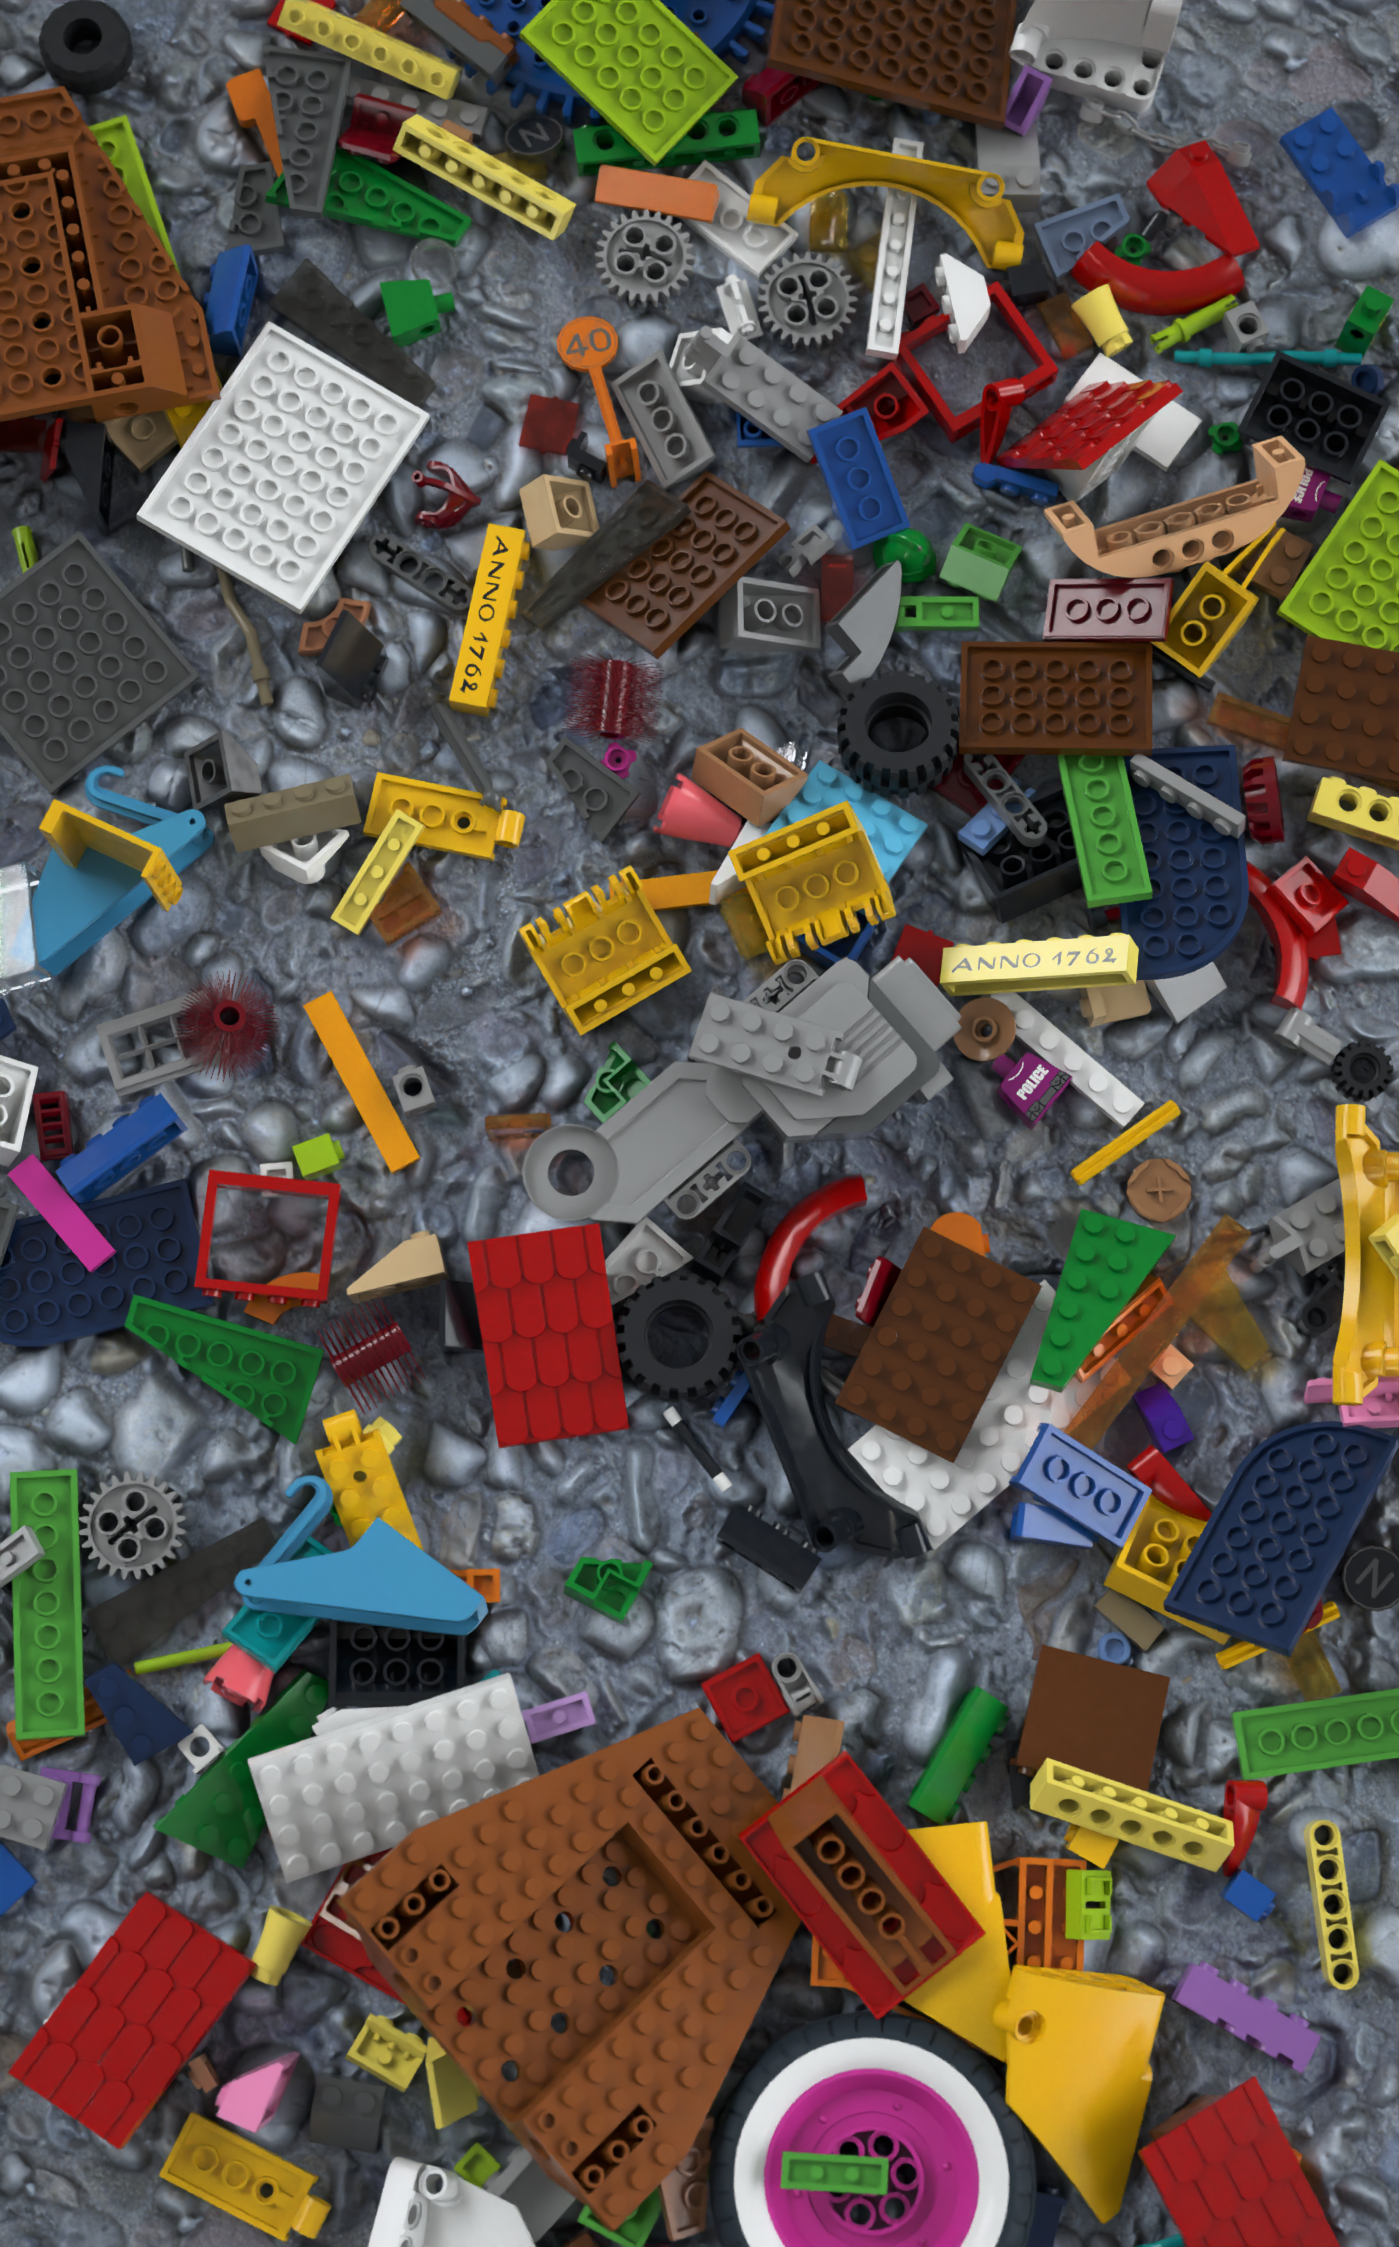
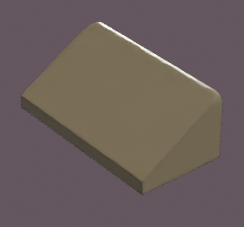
M1111 1588L1092 1607L1141 1652H1145L1165 1628L1135 1600Z

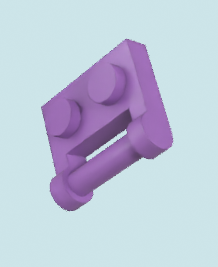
M41 1767V1776L68 1783L51 1838L90 1843L92 1833L89 1832L96 1785L100 1786L102 1775ZM75 1782L83 1783L76 1829L70 1830L67 1827Z

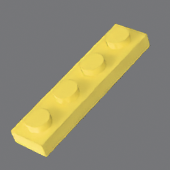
M396 809L332 914V920L353 933L360 935L424 830L425 826Z

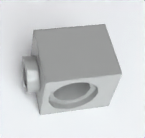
M1253 300L1225 312L1220 325L1235 353H1256L1265 346L1270 332ZM1240 328H1248L1253 334H1244Z
M405 1066L397 1071V1075L392 1076L406 1118L437 1108L423 1066ZM410 1083H420L422 1090L418 1095L409 1096L405 1093L406 1087Z

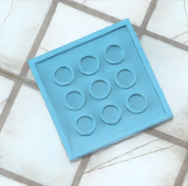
M819 760L808 775L806 783L792 802L782 810L765 835L848 800L867 833L886 882L889 884L924 834L928 824L878 794L868 792L863 789V785L855 783L848 776ZM865 909L858 911L865 916Z

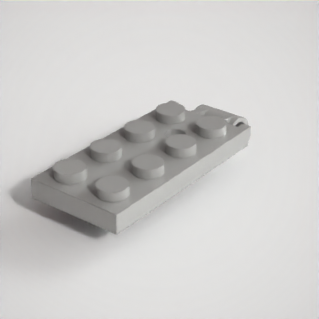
M711 992L688 1054L691 1059L818 1098L823 1097L825 1084L842 1091L852 1092L863 1060L852 1053L837 1050L840 1041L843 1039V1032ZM792 1048H799L801 1050V1056L798 1059H791L789 1057V1051Z
M0 1763V1837L42 1850H48L68 1783Z

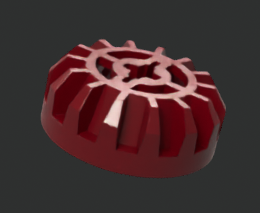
M1275 757L1251 759L1242 768L1251 838L1262 845L1285 842Z

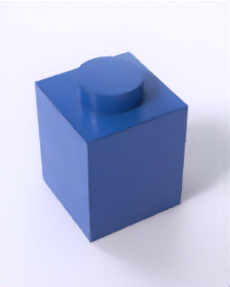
M1239 1868L1219 1894L1220 1898L1255 1922L1260 1917L1265 1920L1276 1904L1272 1901L1276 1893L1245 1870Z

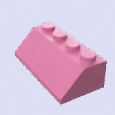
M294 2051L255 2067L241 2076L238 2075L232 2082L229 2081L227 2085H223L215 2105L220 2107L217 2117L251 2132H258L274 2118L301 2053Z

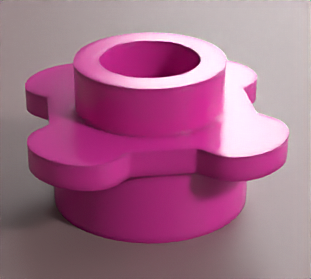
M613 742L609 744L604 759L600 763L620 778L625 779L629 775L628 769L631 763L637 760V755L634 750H626L619 743ZM617 758H621L620 763H616Z

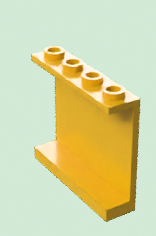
M56 799L53 800L39 829L64 864L76 869L86 848L90 847L141 871L142 879L162 910L168 912L172 904L176 905L183 893L182 882L161 848Z

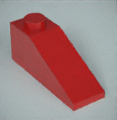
M1349 847L1329 881L1337 890L1399 923V879L1378 862Z

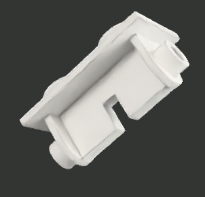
M737 275L726 277V283L716 287L730 334L734 336L737 332L746 340L763 336L746 279H738Z

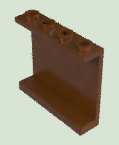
M1043 1644L1034 1646L1031 1660L1037 1661L1017 1757L1011 1758L1009 1765L1018 1767V1774L1034 1778L1046 1758L1147 1792L1170 1677Z

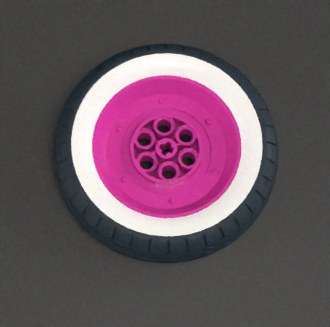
M858 2011L833 2015L814 2021L789 2033L767 2049L739 2080L723 2109L714 2135L709 2164V2196L719 2241L722 2247H1025L1031 2231L1036 2203V2166L1028 2129L1006 2104V2084L996 2071L973 2048L950 2032L924 2020L887 2012L878 2020L871 2011ZM882 2135L890 2137L894 2144L892 2153L885 2157L879 2156L874 2150L876 2138ZM851 2141L858 2146L859 2156L889 2158L887 2195L845 2193L841 2197H835L829 2191L781 2188L783 2151L840 2155L841 2146ZM904 2163L913 2165L917 2172L915 2181L909 2185L900 2183L896 2176L898 2167ZM890 2198H899L905 2205V2212L899 2219L890 2218L885 2212V2204ZM856 2204H864L870 2210V2219L864 2225H857L851 2219V2210Z

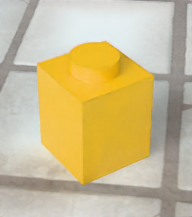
M1072 1823L1063 1838L1068 1841L1065 1849L1101 1869L1105 1868L1120 1840Z

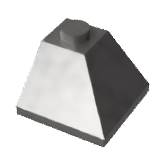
M220 731L184 752L193 809L200 812L225 808L224 804L262 794L257 763L227 731Z

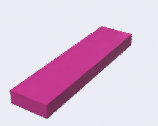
M33 1153L7 1174L91 1273L117 1252Z

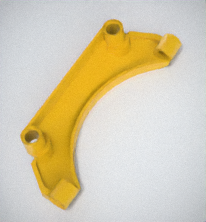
M802 137L794 143L791 157L781 156L755 181L754 190L750 196L746 221L779 227L799 208L828 193L859 186L895 188L922 197L950 215L973 241L987 268L1006 271L1007 267L1021 265L1024 250V245L1022 244L1025 233L1011 201L1002 199L1004 192L1003 179L998 174L822 139ZM802 143H810L814 146L815 155L809 161L800 160L797 156V148ZM987 178H992L998 183V191L992 197L985 196L981 190L982 182Z
M1357 1104L1337 1105L1335 1113V1154L1342 1193L1345 1230V1282L1340 1329L1333 1355L1332 1404L1344 1406L1363 1405V1398L1378 1386V1376L1399 1377V1282L1368 1239L1372 1233L1393 1215L1399 1214V1152L1380 1150V1141L1365 1124L1366 1107Z

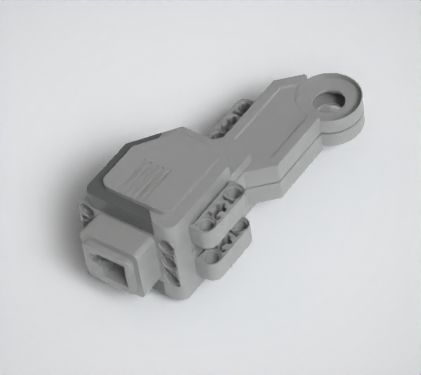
M847 956L836 962L820 977L805 961L799 959L791 960L742 1002L843 1032L844 1036L837 1050L852 1053L863 1059L852 1092L842 1091L825 1084L824 1095L822 1098H818L711 1064L675 1061L597 1130L594 1131L582 1125L566 1124L553 1127L542 1133L528 1149L523 1163V1182L527 1194L541 1211L555 1219L567 1222H578L591 1218L596 1222L639 1224L663 1202L680 1219H693L749 1170L751 1156L737 1138L760 1118L763 1119L784 1144L808 1143L811 1141L864 1139L913 1095L921 1104L925 1105L953 1080L951 1074L940 1062L936 1051L962 1028L958 1023L961 1015L911 958L904 961L900 956H897L872 979L854 960L849 959ZM791 974H797L802 977L804 982L793 984L787 977ZM780 987L782 992L777 997L776 1005L773 1002L764 1003L765 997L767 996V998L772 999L778 994V988ZM792 1048L789 1051L791 1059H798L801 1056L799 1048ZM568 1151L583 1153L591 1160L594 1167L592 1184L585 1192L575 1196H567L557 1192L552 1186L549 1177L550 1167L555 1158ZM738 1152L744 1155L746 1165L743 1169L735 1171L729 1168L727 1157L730 1154ZM721 1163L724 1171L733 1178L727 1181L726 1177L723 1176L717 1183L719 1187L717 1191H714L712 1188L706 1191L703 1188L706 1183L704 1177L706 1175H709L711 1178L715 1177L720 1172L715 1166ZM693 1185L697 1186L700 1194L708 1198L705 1203L701 1202L697 1193L690 1190ZM688 1195L695 1199L696 1208L692 1213L683 1214L678 1210L677 1202L680 1197Z

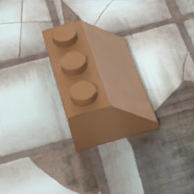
M739 728L696 748L691 779L751 823L760 827L776 819L782 810L792 802L808 780V774L743 728Z
M803 1715L802 1722L795 1720L792 1741H797L798 1745L796 1755L789 1754L786 1774L792 1775L790 1789H783L782 1799L839 1755L845 1721Z

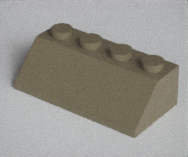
M350 774L224 804L228 827L237 853L362 823Z

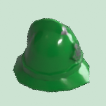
M905 528L874 541L873 558L877 568L879 569L883 564L898 560L902 568L901 583L921 582L935 574L936 554L931 542L921 531Z

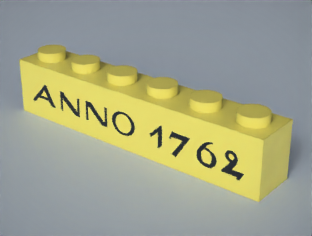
M1112 933L1109 936L1103 937L1081 935L1075 939L1051 937L1047 941L1022 939L1016 941V943L1005 944L988 942L985 945L977 946L958 944L955 947L943 948L940 984L950 996L1136 984L1139 948L1131 936L1124 933Z

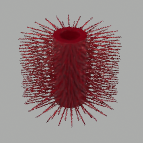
M605 659L604 661L583 660L578 663L589 665H581L586 667L570 669H588H579L580 672H571L581 673L578 676L588 678H581L584 680L571 679L575 682L570 683H579V685L571 684L569 686H580L577 689L587 691L569 690L582 692H570L573 694L570 696L582 698L570 697L568 699L579 700H569L573 701L569 704L582 706L569 705V707H572L569 709L581 710H569V712L582 714L568 713L571 714L569 717L580 718H568L570 720L568 722L579 723L571 725L580 727H567L581 728L569 730L584 731L579 733L588 734L579 735L594 734L593 736L614 741L626 738L637 740L635 738L638 737L634 736L646 737L640 735L651 736V734L640 732L653 733V731H649L652 729L641 728H653L651 726H644L646 724L653 725L651 724L652 721L641 719H655L651 718L653 716L642 715H654L645 713L647 711L654 712L652 708L644 707H654L652 705L654 703L643 702L655 699L653 695L645 694L654 690L643 688L655 686L653 682H647L650 679H645V677L653 679V676L660 677L662 675H644H651L647 673H656L657 671L664 670L642 671L653 669H648L652 667H636L639 665L632 664L637 662L629 663V660L621 661L620 659Z
M230 970L226 985L224 981L223 989L224 974L222 983H218L219 987L216 988L215 986V990L212 983L210 984L208 980V984L211 987L208 990L206 986L204 987L207 993L197 984L203 992L199 995L194 990L192 991L201 998L199 999L196 995L194 996L200 1003L193 1000L195 1003L188 1001L192 1005H185L191 1009H185L190 1012L182 1011L188 1014L182 1016L189 1018L182 1020L188 1022H177L188 1025L177 1027L190 1028L178 1031H192L180 1034L190 1036L177 1037L178 1039L186 1038L189 1041L197 1039L189 1043L185 1042L181 1046H187L185 1049L192 1046L195 1050L189 1052L192 1054L197 1051L196 1053L198 1054L195 1055L199 1056L196 1060L197 1062L202 1056L204 1057L202 1059L203 1067H201V1072L209 1061L207 1074L217 1050H219L217 1059L221 1051L218 1076L223 1064V1082L230 1062L229 1076L231 1068L233 1069L232 1073H234L236 1064L238 1068L240 1065L241 1069L243 1068L245 1072V1068L242 1065L246 1062L248 1066L247 1060L256 1068L250 1061L252 1058L249 1054L261 1062L252 1053L258 1057L259 1055L254 1050L261 1053L258 1049L263 1050L261 1047L267 1048L261 1043L270 1045L263 1041H270L265 1037L274 1038L266 1035L274 1033L264 1030H275L267 1028V1026L274 1025L264 1023H277L262 1020L279 1019L273 1017L261 1018L269 1016V1014H261L271 1012V1010L255 1014L274 1007L267 1006L270 1005L269 1003L263 1006L260 1003L257 1004L262 1000L264 1001V999L262 998L257 1001L259 998L254 999L259 993L256 991L254 994L253 992H248L252 985L249 984L244 992L247 979L237 1000L235 1001L237 991L234 1000H232L235 976L230 990Z
M371 1298L386 1325L383 1329L366 1303L380 1329L378 1332H375L359 1305L374 1333L371 1336L354 1310L367 1335L365 1339H363L347 1312L362 1340L360 1342H357L344 1318L340 1315L355 1342L353 1346L334 1318L340 1332L350 1347L348 1349L344 1347L332 1325L328 1322L343 1350L341 1353L322 1325L332 1347L337 1353L336 1356L332 1354L324 1338H322L317 1330L331 1357L330 1361L344 1386L349 1388L364 1415L365 1412L351 1387L353 1383L371 1411L357 1381L360 1380L377 1407L369 1389L364 1383V1377H367L382 1403L383 1401L369 1374L372 1373L388 1400L389 1398L374 1371L379 1370L390 1391L393 1393L390 1384L380 1369L384 1366L400 1391L387 1364H392L405 1386L397 1368L392 1362L397 1359L412 1384L399 1360V1357L403 1355L417 1379L404 1355L409 1352L424 1377L411 1353L412 1348L397 1321L394 1322L380 1298L379 1300L392 1324L387 1325Z

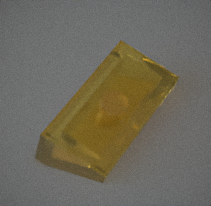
M842 190L828 193L810 202L809 250L811 252L841 253L847 251L848 197Z
M1314 1630L1302 1634L1290 1657L1285 1656L1306 1702L1327 1699L1342 1692L1341 1686Z

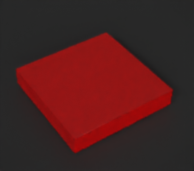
M1307 855L1266 889L1309 938L1349 904L1346 898Z
M760 1653L700 1684L731 1744L790 1713Z

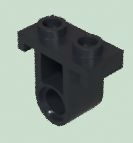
M1324 1264L1316 1268L1308 1277L1312 1282L1318 1278L1324 1285L1296 1314L1295 1322L1298 1330L1309 1337L1319 1336L1331 1328L1342 1315L1344 1297L1343 1277L1335 1268L1331 1266L1326 1267ZM1309 1311H1315L1321 1316L1322 1323L1319 1327L1311 1325L1308 1321Z

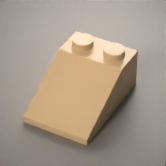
M429 1231L411 1234V1240L403 1241L346 1288L347 1294L353 1303L357 1304L370 1301L371 1298L373 1300L378 1299V1296L382 1298L440 1284V1280H449L442 1246L437 1235H430Z

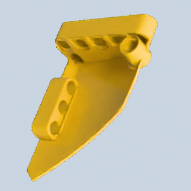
M987 1821L907 1829L986 1934L903 2001L1004 2062L1007 2059L1006 2033L994 2026L993 2014L1001 2002L1010 2000L1006 1997L1010 1982V1970L1002 1905L999 1893L995 1890Z
M1014 1965L1006 1997L1010 2000L1001 2002L993 2014L994 2026L1006 2033L1007 2079L1005 2102L1054 2159L1088 2204L1099 2222L1104 2225L1120 2211L1152 2084L1153 2073L1149 2060L1166 1995L1134 1978L1118 1974Z

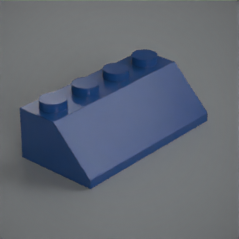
M161 1093L157 1096L150 1095L139 1103L137 1111L130 1116L125 1114L119 1117L112 1124L113 1128L104 1135L98 1134L86 1143V1149L78 1155L73 1153L60 1162V1168L55 1172L76 1201L80 1204L93 1201L188 1130Z

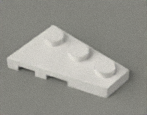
M648 1217L637 1224L605 1260L612 1307L633 1296L635 1290L642 1284L645 1286L651 1282V1279L658 1276L664 1278L694 1261V1258Z

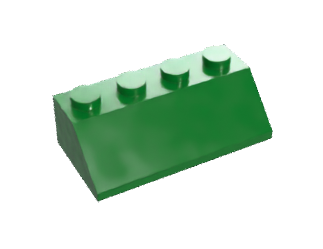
M971 1687L906 1800L905 1805L938 1825L942 1826L944 1820L950 1823L960 1806L955 1803L960 1792L963 1791L967 1794L976 1779V1775L972 1773L978 1761L984 1764L993 1749V1746L988 1744L995 1732L1000 1735L1006 1727L1010 1717L1005 1714L1009 1707L980 1687Z

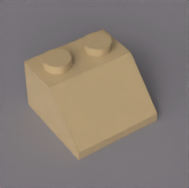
M543 474L519 489L532 548L556 551L598 542L602 539L589 482Z

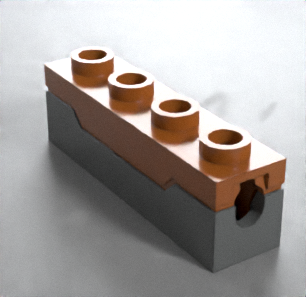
M402 0L400 3L405 15L497 87L512 70L513 66L521 59L515 48L517 46L515 40L505 32L500 35L493 30L494 25L485 16L480 14L476 17L470 12L471 7L464 0Z

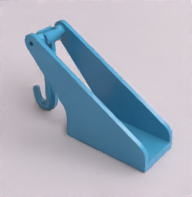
M104 765L94 769L86 778L84 789L86 797L92 805L150 825L131 833V835L161 848L177 875L213 845V832L206 824L205 817L200 811L190 809L178 814L99 786V780L103 776L124 777L125 772L123 769ZM90 847L86 848L76 869L64 864L52 848L10 956L25 972L46 978L58 975L153 896L141 877L142 872Z
M314 1475L300 1477L286 1489L285 1494L288 1498L295 1496L305 1486L314 1487L316 1493L314 1498L258 1567L242 1570L237 1574L234 1583L236 1590L242 1595L244 1604L251 1610L463 1636L471 1633L488 1613L484 1596L379 1517L375 1519L359 1541L350 1549L290 1561L325 1518L333 1504V1494L330 1486L324 1479Z

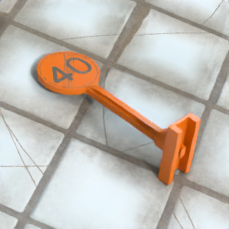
M593 316L579 317L570 321L561 329L557 338L558 354L562 362L572 370L588 372L591 376L610 444L604 445L611 489L617 487L616 479L633 475L635 482L641 481V472L635 437L626 440L622 439L602 369L607 367L617 354L618 336L612 325L604 319Z

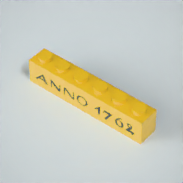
M488 523L449 697L450 708L453 711L488 717L490 707H496L499 690L494 689L497 678H502L505 667V660L501 659L503 648L508 649L511 641L512 630H508L509 620L516 618L518 601L514 600L516 589L522 590L525 572L521 571L523 560L528 561L531 550V542H527L525 530Z

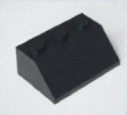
M746 1504L743 1508L737 1505L716 1535V1540L800 1594L822 1558L817 1556L819 1551L805 1540H802L799 1544L789 1538L791 1531L781 1524L774 1522L771 1526L761 1519L763 1513L753 1506Z

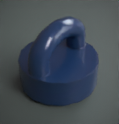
M1374 364L1358 366L1352 374V385L1373 395L1382 391L1385 387L1383 373Z

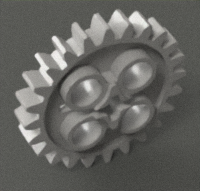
M645 209L643 217H639L637 212L632 210V219L629 220L621 214L620 225L611 221V232L602 231V239L604 241H597V250L600 252L595 253V262L599 263L596 265L597 274H602L600 276L602 285L609 284L608 293L613 294L618 291L619 302L624 300L625 297H629L631 307L635 304L636 300H641L642 308L646 307L649 300L652 301L655 307H658V299L661 297L669 303V293L671 292L676 296H680L679 285L683 287L688 286V278L686 276H693V267L691 265L695 264V255H692L694 244L688 243L690 241L689 232L681 234L682 224L678 223L672 226L671 215L664 221L661 220V211H657L654 217H650L648 209ZM631 238H639L642 240L640 243L632 244L628 242V240H630ZM661 246H668L671 248V250L667 252H661L658 250V248ZM624 265L633 267V269L627 272L621 271L619 268ZM654 273H658L663 277L657 280L650 279L648 276Z
M806 252L804 260H800L797 253H794L793 262L791 263L783 257L781 261L782 268L773 264L771 266L772 275L764 274L763 282L765 284L759 285V294L761 296L757 297V305L761 307L758 310V316L765 318L763 320V328L772 327L770 337L774 338L780 334L781 345L791 340L793 350L797 348L799 343H803L804 349L807 352L812 343L815 344L818 350H821V341L824 340L828 345L832 346L833 335L842 339V328H851L850 319H855L856 310L854 307H857V297H854L856 286L850 285L851 275L842 276L844 266L841 265L834 269V259L830 258L824 263L822 262L821 253L818 254L815 260H811L809 252ZM799 278L804 279L809 304H812L811 314L816 324L815 326L810 324L808 306L806 301L802 299L803 288ZM814 281H821L825 285L822 287H815L811 283ZM785 288H791L796 292L793 294H784L781 290ZM822 309H830L833 313L830 315H822L819 311ZM800 316L803 320L795 323L789 320V318Z
M125 1472L124 1482H121L117 1476L113 1475L111 1476L113 1486L109 1487L101 1482L100 1488L103 1493L98 1495L91 1492L90 1496L95 1501L94 1504H83V1507L90 1513L89 1516L79 1517L81 1522L87 1524V1528L80 1530L79 1534L89 1538V1540L82 1544V1548H93L88 1559L93 1561L101 1558L97 1568L103 1570L110 1565V1576L115 1577L120 1569L122 1570V1579L124 1580L129 1579L132 1571H134V1575L138 1580H142L143 1570H146L150 1576H155L154 1566L158 1565L166 1570L167 1564L164 1559L169 1557L176 1560L177 1556L172 1549L174 1547H184L177 1538L180 1535L188 1534V1531L179 1528V1524L188 1521V1517L178 1515V1512L185 1505L183 1503H173L179 1494L176 1491L166 1494L169 1487L167 1482H163L156 1487L158 1477L154 1475L147 1482H145L143 1472L137 1474L136 1480H133L129 1472ZM136 1494H142L145 1499L144 1506L139 1511H132L129 1505L130 1499ZM155 1506L158 1508L156 1513L146 1517L137 1524L139 1529L137 1533L127 1531L114 1545L109 1544L112 1538L130 1528L128 1522L130 1519L139 1521L151 1508ZM115 1514L118 1519L117 1527L111 1532H106L103 1528V1521L106 1516ZM155 1520H161L164 1524V1532L161 1536L153 1538L149 1533L150 1524ZM130 1540H134L137 1544V1553L131 1558H125L122 1553L123 1545Z

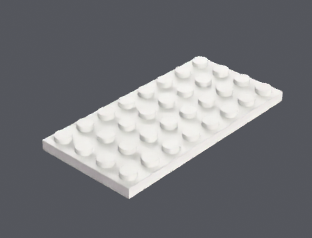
M1046 1280L1040 1283L1042 1288L954 1463L878 1425H875L847 1449L849 1454L882 1491L918 1512L933 1551L1010 1485L1009 1480L1013 1475H1017L1039 1433L1036 1430L1039 1423H1049L1068 1435L1132 1379L1116 1359L1112 1357L1085 1382L1080 1383L1073 1377L1062 1393L1029 1384L1056 1295L1055 1290Z
M510 1673L247 1759L286 1883L395 1847L410 1832L419 1827L478 1803L481 1797L487 1799L539 1776Z

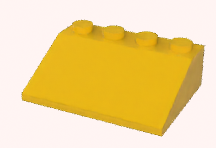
M1150 1494L1123 1548H1119L1103 1585L1224 1645L1230 1638V1635L1164 1611L1163 1603L1207 1522L1181 1514Z

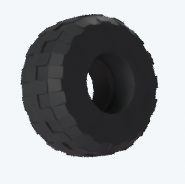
M99 0L66 2L52 11L41 27L39 36L41 58L49 75L60 87L64 86L66 90L75 94L94 95L115 87L127 75L133 60L131 35L120 14L106 3ZM85 40L100 42V45L88 54L72 52L78 43Z

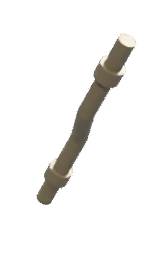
M212 564L213 569L217 570L225 606L246 637L253 667L250 670L253 683L257 684L262 707L271 706L274 704L269 685L271 675L269 667L264 664L257 630L236 600L231 574Z

